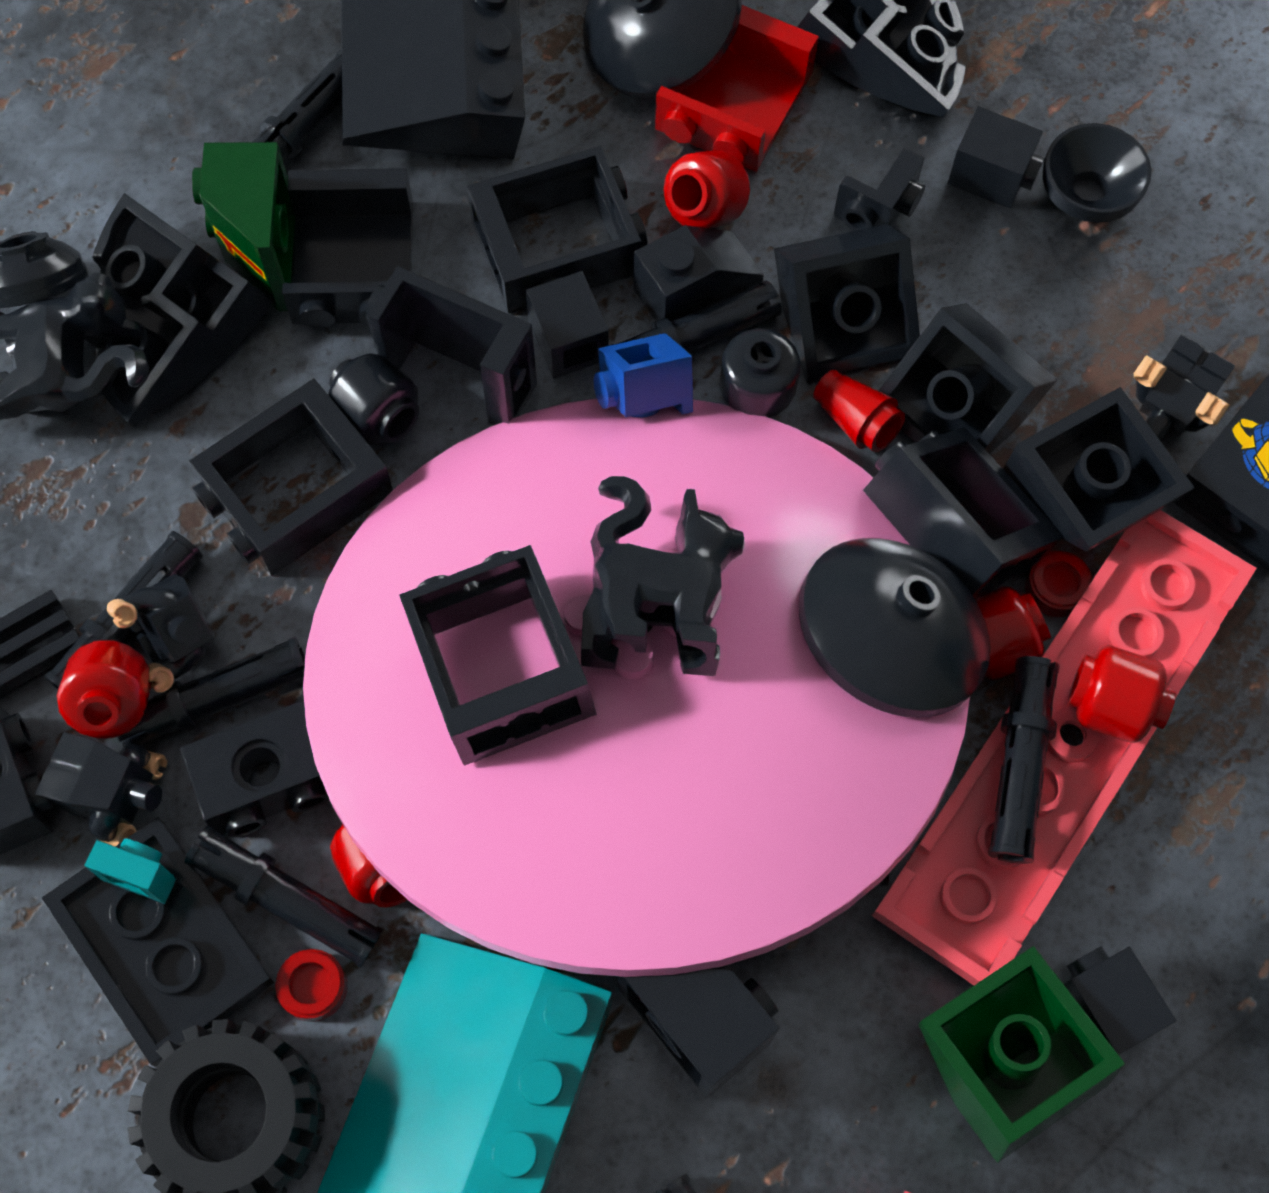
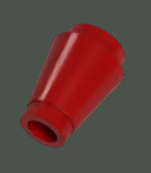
M831 370L826 373L815 387L813 393L814 400L821 404L822 408L859 449L868 447L875 453L882 451L895 439L904 424L905 414L897 408L898 402L895 398L846 375H842L837 370Z

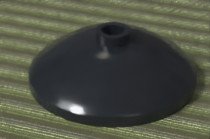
M589 0L583 22V42L588 60L597 74L609 86L625 95L639 98H656V94L661 86L679 92L703 78L723 57L737 31L742 0Z
M853 539L842 542L826 551L806 575L799 594L798 604L799 619L804 638L816 661L830 678L861 702L893 715L916 718L932 717L949 712L960 706L974 693L983 681L989 666L991 647L983 613L962 580L945 564L930 554L913 546L888 539Z

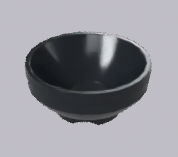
M1088 123L1071 127L1055 138L1044 159L1042 178L1049 198L1060 210L1082 221L1100 223L1120 219L1133 211L1148 189L1152 169L1147 153L1134 137L1111 125ZM1080 180L1094 181L1102 188L1104 197L1097 201L1084 200L1075 193L1073 184Z
M24 232L0 241V308H10L38 302L74 288L76 283L87 278L89 273L81 254L70 245L50 238L47 232Z

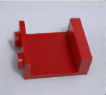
M742 5L740 21L734 38L723 57L703 78L679 92L663 86L660 87L656 94L655 129L665 133L670 139L678 143H689L705 151L719 150L730 153L744 167L757 172L813 73L819 36Z

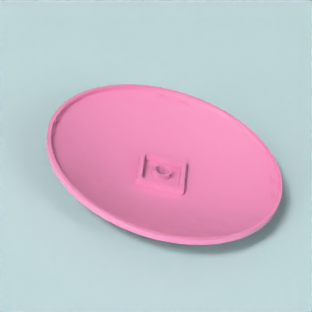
M597 399L564 403L513 418L509 424L502 422L453 445L421 466L398 485L374 509L344 548L327 579L315 610L306 648L303 693L306 727L312 753L332 807L353 842L383 878L412 904L447 928L489 949L520 960L581 974L619 977L660 976L722 967L770 952L811 933L848 910L891 872L911 850L934 816L953 775L965 735L970 701L969 697L955 709L932 717H904L880 711L856 699L835 683L816 661L804 638L799 619V594L806 575L826 551L842 542L859 538H881L910 545L863 491L873 477L862 467L831 446L792 426L766 416L745 414L728 405L694 399L693 412L682 415L675 407L670 406L660 409L653 416L642 418L625 417L616 407L603 409ZM611 476H625L637 481L650 496L652 511L646 521L636 531L620 538L619 543L621 544L630 543L662 552H678L675 543V533L681 515L684 494L687 489H695L700 510L720 515L729 527L743 532L745 545L742 554L730 561L721 573L722 599L711 623V627L717 631V644L720 647V659L715 676L683 674L680 667L676 635L671 626L652 627L647 633L646 653L635 652L630 644L612 638L611 643L619 648L615 669L581 666L589 685L597 715L468 765H463L447 730L399 594L417 588L421 582L438 575L449 576L481 564L494 553L506 550L515 551L531 545L581 665L583 611L593 592L594 556L590 541L598 523L624 509L623 502L609 499L599 494L598 487L601 481ZM531 598L435 634L460 705L558 668Z

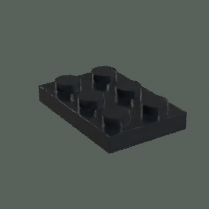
M159 817L127 839L147 845L163 854L159 863L176 878L165 904L104 882L86 867L42 897L149 1063L154 1067H157L163 1059L156 1050L167 1040L178 1045L185 1040L182 1031L196 1024L205 1030L212 1028V1020L226 1019L275 983L197 869L184 863L187 856ZM122 842L115 847L120 848Z

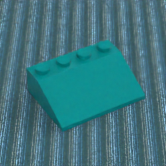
M421 933L317 1193H545L612 1006V992L541 966Z

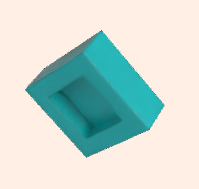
M127 838L123 839L120 848L96 840L84 865L104 882L163 904L166 903L176 881V878L159 863L163 855L162 853Z

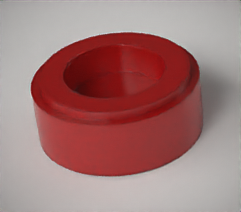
M1052 551L1032 566L1026 577L1025 591L1032 595L1042 613L1053 617H1065L1070 615L1093 579L1088 566L1079 557L1065 551Z
M306 949L293 954L282 964L276 977L275 989L280 1004L287 1012L299 1020L316 1022L332 1016L341 1007L347 995L348 981L343 967L332 955L318 949Z

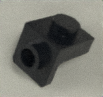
M904 148L877 190L850 176H845L839 185L834 215L844 221L854 231L884 224L893 227L901 214L910 217L918 206L926 187L925 184L919 182L925 158Z

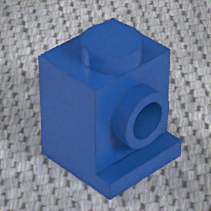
M666 333L598 348L600 372L595 373L593 382L596 398L603 409L616 407L625 417L632 416L638 418L653 416L660 409L670 406L675 407L682 415L693 412L692 356Z

